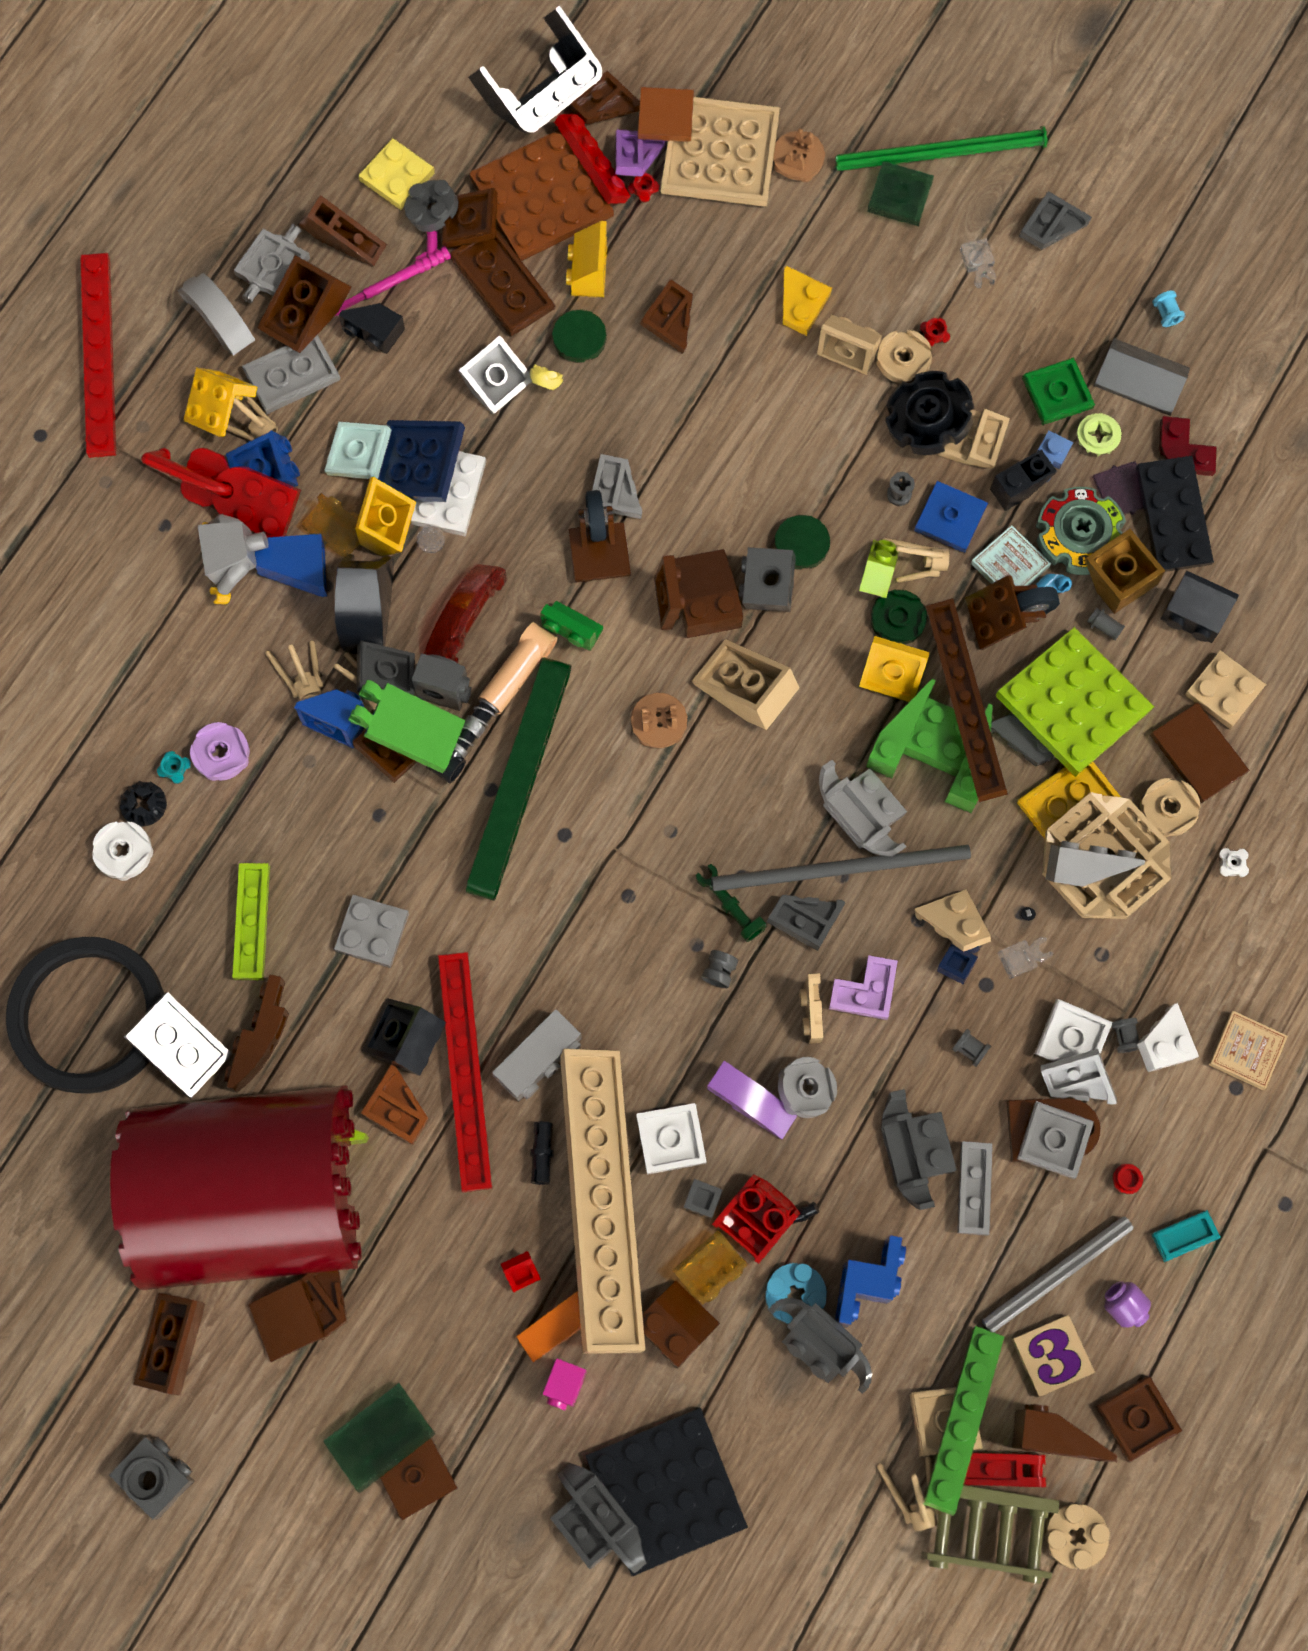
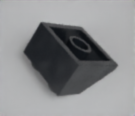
M1186 571L1175 588L1161 620L1165 621L1171 628L1182 629L1191 633L1199 641L1212 643L1223 627L1239 594Z
M387 998L361 1051L389 1065L393 1064L402 1071L420 1076L428 1064L430 1054L441 1037L446 1022L422 1007Z

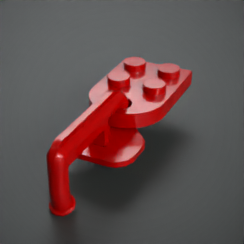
M166 448L146 452L141 456V460L145 465L181 479V492L187 500L203 507L214 505L219 514L237 518L255 533L265 532L267 538L286 536L301 489L248 467L236 466L229 468L223 455L207 448L195 449L191 453L186 467L171 461L170 452Z

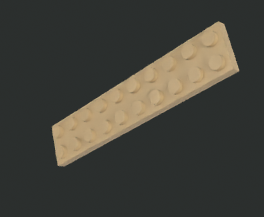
M563 1049L560 1060L583 1354L641 1353L645 1351L620 1051Z

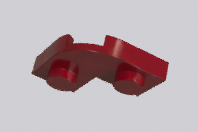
M1163 416L1160 421V454L1164 455L1166 459L1193 456L1196 475L1214 476L1216 472L1217 446L1189 444L1190 419Z

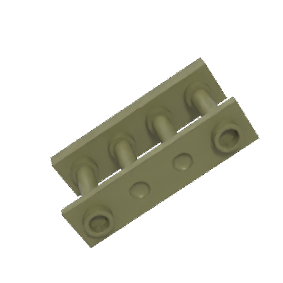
M963 1485L960 1498L968 1499L967 1506H970L965 1558L946 1555L951 1515L940 1510L938 1512L934 1553L921 1552V1558L930 1560L929 1566L948 1569V1564L953 1563L1022 1574V1581L1041 1584L1042 1578L1052 1579V1572L1039 1570L1045 1518L1048 1519L1049 1512L1058 1514L1059 1500ZM987 1503L999 1504L998 1511H1001L996 1563L977 1560L983 1508L986 1509ZM1018 1507L1030 1509L1029 1516H1032L1027 1568L1008 1565L1014 1513L1017 1514Z

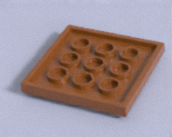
M560 130L469 172L470 180L477 191L495 188L497 191L496 223L508 244L521 261L574 236L575 233L589 226L614 217V210L611 205L606 203Z

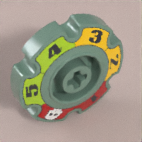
M1072 487L1064 490L1061 499L1052 496L1044 504L1036 522V528L1043 532L1038 535L1036 540L1041 553L1054 566L1057 563H1063L1066 566V572L1070 574L1089 575L1085 558L1121 535L1123 532L1120 529L1123 528L1126 522L1125 516L1118 504L1109 496L1104 499L1097 497V490L1093 488Z

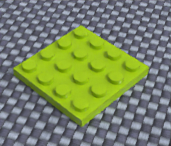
M1075 627L999 689L995 695L1075 777L1154 708Z

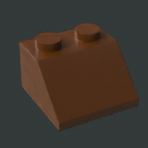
M677 1281L662 1293L642 1314L644 1336L677 1369L720 1324Z

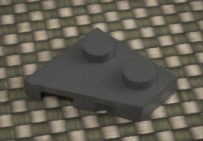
M1048 191L1022 229L1019 237L1043 250L1088 226L1092 217Z
M1013 713L991 723V732L993 734L996 732L1008 742L1007 745L1015 751L1021 752L1025 759L1034 766H1039L1056 758Z

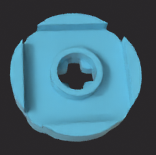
M790 1263L778 1268L772 1274L767 1283L765 1293L768 1309L776 1301L788 1298L787 1295L791 1293L790 1287L794 1285L797 1289H803L804 1294L801 1296L803 1302L811 1307L815 1303L822 1309L825 1306L827 1290L824 1280L809 1265ZM777 1311L772 1314L775 1318L786 1324L793 1320V1317L784 1311Z

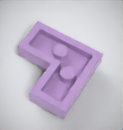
M868 955L863 984L834 979L829 1009L887 1020L897 961Z

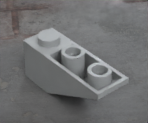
M1062 841L1061 846L1051 845L1045 880L1085 886L1145 864V860L1135 858L1136 852L1118 849V854L1114 855L1108 854V848L1090 845L1089 850L1079 849V843Z

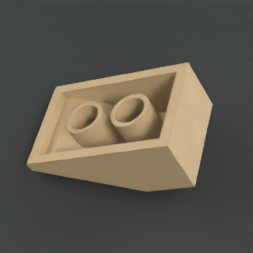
M726 639L692 680L694 685L742 719L765 730L769 728L800 688L790 667Z

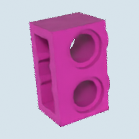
M556 1358L543 1395L548 1397L547 1404L564 1411L567 1405L574 1407L587 1371Z

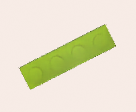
M239 863L232 976L234 980H264L270 875L268 863Z

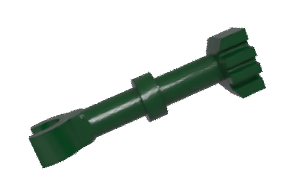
M709 864L708 870L712 874L711 877L718 876L716 867ZM697 873L696 880L698 884L702 887H708L713 891L711 878L704 879L700 873ZM727 890L713 891L723 904V910L726 913L730 912L743 928L740 935L746 942H750L765 931L767 924L759 916L751 921L740 908V902L735 896L731 897Z

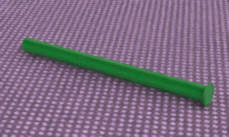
M1041 126L1037 130L838 154L835 157V165L838 171L1040 145L1042 148H1046L1047 132L1045 126Z

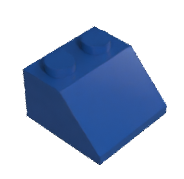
M335 689L299 701L294 707L303 726L351 748H354L353 741L364 729V727L348 721L356 705L364 707L361 701L362 698L348 690L344 693Z

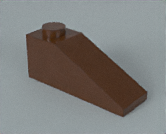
M321 195L309 205L298 223V226L320 242L371 267L376 264L387 246L385 242Z

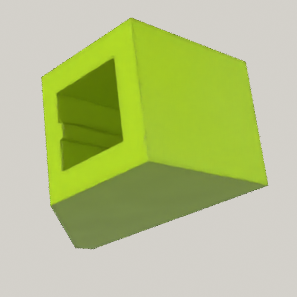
M873 540L859 591L884 598L887 597L899 554L896 551L897 546L893 542Z

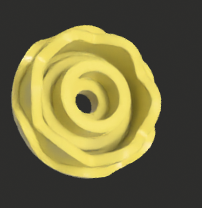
M534 364L533 369H530V378L534 384L555 390L563 382V374L549 371L545 367H540Z

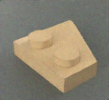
M808 974L804 989H799L801 1007L806 1006L807 1018H802L803 1036L809 1037V1044L821 1043L823 1039L822 1002L819 997L818 986L821 983L820 974Z

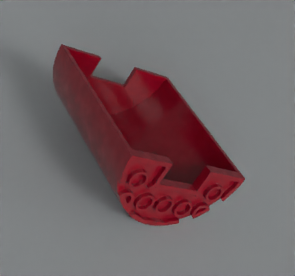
M346 1085L139 1107L127 1110L125 1112L126 1120L119 1121L115 1133L119 1147L118 1150H112L110 1195L114 1231L118 1230L123 1240L118 1250L124 1267L130 1266L133 1274L130 1276L133 1284L141 1290H152L357 1269L358 1261L362 1259L361 1244L356 1241V1230L360 1229L359 1212L355 1211V1207L347 1202V1196L351 1195V1181L349 1177H346L345 1166L350 1162L348 1146H351L350 1138L355 1136L354 1122L349 1117V1108L353 1107L351 1089H348Z

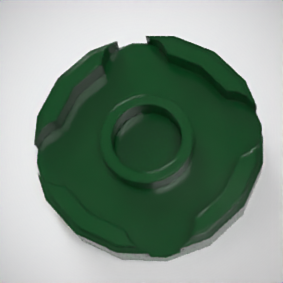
M582 309L571 310L561 315L555 322L552 331L553 343L558 354L566 360L576 363H582L585 360L598 357L604 350L607 340L606 328L600 317Z
M796 515L780 524L775 535V548L793 550L796 556L795 569H811L817 567L825 560L830 549V535L826 526L820 520L810 515Z
M896 589L888 591L886 598L879 597L871 611V625L874 632L880 638L904 645L914 642L921 636L927 624V610L920 602L921 599L907 590Z

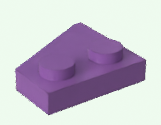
M616 130V175L643 176L665 147L666 140L638 139V131Z

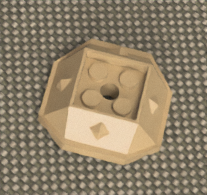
M1090 792L1046 830L1042 875L1045 878L1051 845L1061 846L1062 841L1079 843V849L1089 850L1090 845L1108 848L1107 853L1114 855L1118 854V849L1136 852L1135 858L1145 860V864L1085 886L1056 883L1048 880L1082 918L1126 919L1171 880L1170 842L1130 799L1104 796Z

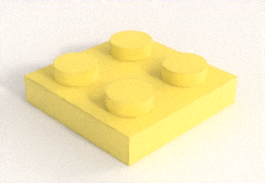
M392 139L359 174V179L377 194L402 210L409 196L410 187L416 183L422 184L427 182L434 175L435 171L433 166L395 139Z

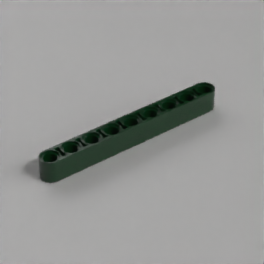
M546 657L541 661L469 875L466 893L493 901L497 897L572 668L570 664Z

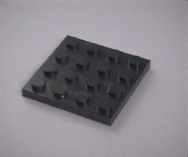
M701 1408L585 1455L592 1473L599 1477L626 1514L637 1525L641 1537L643 1555L647 1563L636 1573L629 1569L631 1577L748 1528Z

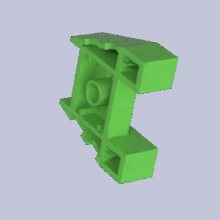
M931 679L880 732L866 767L889 778H893L903 754L955 776L956 778L945 802L972 813L978 797L954 708L929 698L936 681ZM989 703L985 714L991 732L993 705Z

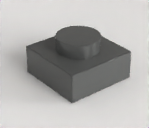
M694 1179L684 1209L712 1219L723 1189Z

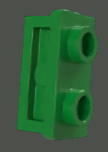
M555 601L552 607L545 604L540 612L541 624L546 630L553 634H559L567 638L573 645L580 648L583 647L589 651L592 650L603 632L601 624L558 601Z

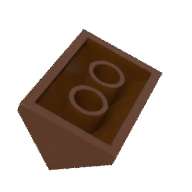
M159 1293L133 1385L167 1394L181 1395L205 1303Z

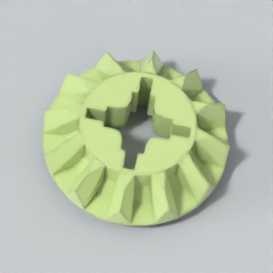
M1091 414L1085 417L1078 426L1076 435L1079 439V445H1082L1087 453H1096L1097 456L1106 453L1110 454L1118 447L1121 441L1119 424L1106 414ZM1098 426L1101 435H1104L1100 443H1098L1096 436H1092L1095 434Z

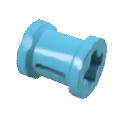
M1175 291L1164 292L1152 301L1154 307H1158L1163 327L1176 325L1185 317V313L1180 311L1176 302L1177 294Z

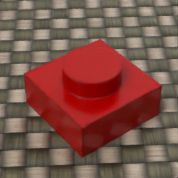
M528 1251L500 1264L513 1293L541 1280Z

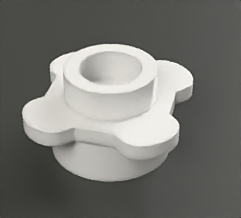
M1224 848L1220 851V873L1223 876L1239 875L1240 877H1245L1249 873V868L1246 866L1248 852L1245 849L1230 851L1228 848ZM1232 860H1235L1237 864L1233 865Z

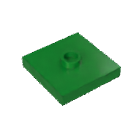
M1074 357L1023 374L1022 380L1042 425L1093 409L1095 406Z

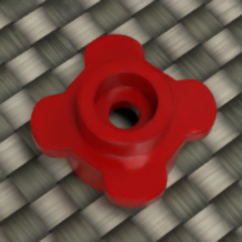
M644 173L643 176H636L633 183L628 185L629 193L636 194L641 202H648L650 196L660 190V184L654 181V178L647 173Z
M932 318L920 325V331L924 333L930 347L934 346L935 343H947L950 340L951 336L947 332V325L944 319Z

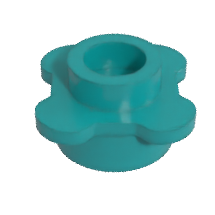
M169 751L165 753L161 760V764L157 768V774L162 778L168 777L175 784H179L184 780L183 775L186 769L191 767V761L187 757L181 758L175 752ZM173 765L177 766L175 770L171 769Z

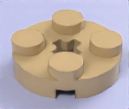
M912 330L900 333L898 331L891 332L883 338L879 345L877 367L886 378L899 384L903 381L912 383L915 380L916 374L929 371L932 361L930 344L923 335ZM907 352L910 354V361H901L899 359V353L904 355Z
M1164 778L1154 782L1147 789L1140 802L1141 812L1165 837L1184 834L1192 828L1199 817L1200 799L1196 791L1188 783L1171 780L1172 778ZM1164 801H1168L1170 804L1176 803L1175 814L1165 811Z
M1070 1504L1060 1507L1058 1514L1052 1513L1045 1526L1047 1548L1051 1556L1061 1565L1074 1569H1087L1096 1565L1104 1557L1109 1545L1110 1531L1104 1519L1096 1510L1086 1505ZM1081 1528L1084 1531L1082 1534L1085 1538L1084 1542H1077L1073 1545L1071 1543L1072 1536L1069 1532L1071 1529L1077 1531Z

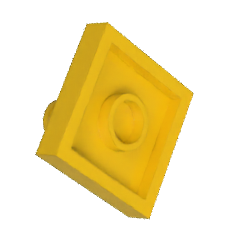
M874 636L859 687L910 702L917 694L930 652Z

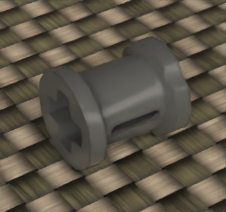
M897 472L891 477L887 491V498L890 503L896 506L906 505L911 500L912 491L915 486L914 479L906 472Z
M1128 1018L1112 1023V1029L1116 1030L1119 1043L1118 1053L1139 1050L1137 1046L1139 1042L1136 1029L1137 1018Z
M966 1029L952 1050L954 1052H961L972 1060L973 1065L977 1067L991 1045L988 1043L986 1045L970 1034L971 1031L969 1029Z

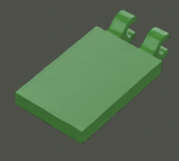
M367 680L365 685H362L359 696L377 704L373 715L365 707L356 705L348 721L366 728L364 737L443 773L448 766L466 720L389 683L381 689L377 683Z

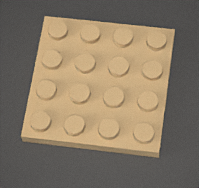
M694 97L691 142L668 141L661 194L767 207L780 107Z

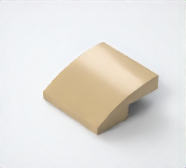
M984 409L982 413L970 410L974 422L969 433L957 445L948 443L945 446V451L937 455L968 465L994 468L1010 418Z

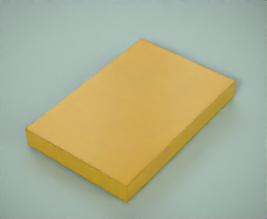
M1092 762L1076 777L1064 767L1021 797L1016 803L1045 839L1046 830L1090 792L1104 796H1121L1096 764Z

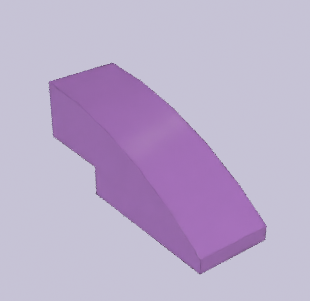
M723 1061L708 1084L707 1090L732 1105L733 1109L781 1140L797 1117V1115H791L786 1112L781 1100L726 1061Z

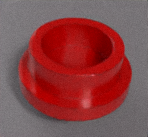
M1123 1164L1117 1167L1113 1173V1185L1123 1194H1133L1142 1187L1143 1175L1135 1165Z

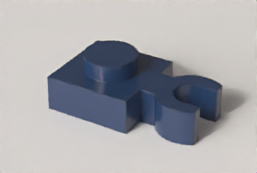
M951 944L941 960L937 972L964 985L977 962L978 956L974 955V953L980 950L981 945L963 952Z

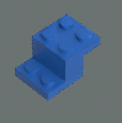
M890 1235L884 1240L880 1265L848 1260L843 1264L835 1321L842 1327L846 1328L858 1319L860 1301H855V1298L887 1304L896 1295L899 1296L902 1277L897 1276L898 1267L904 1264L906 1246L901 1245L902 1237Z

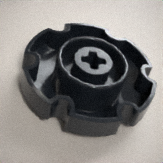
M942 371L918 373L915 375V380L912 383L903 381L892 392L886 405L891 415L885 419L892 439L901 448L910 445L913 453L918 455L939 454L945 451V446L948 443L959 444L969 433L974 422L970 410H973L975 407L970 390L961 379L949 380L947 373Z

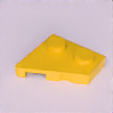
M786 266L784 268L782 324L807 336L831 295L832 288Z

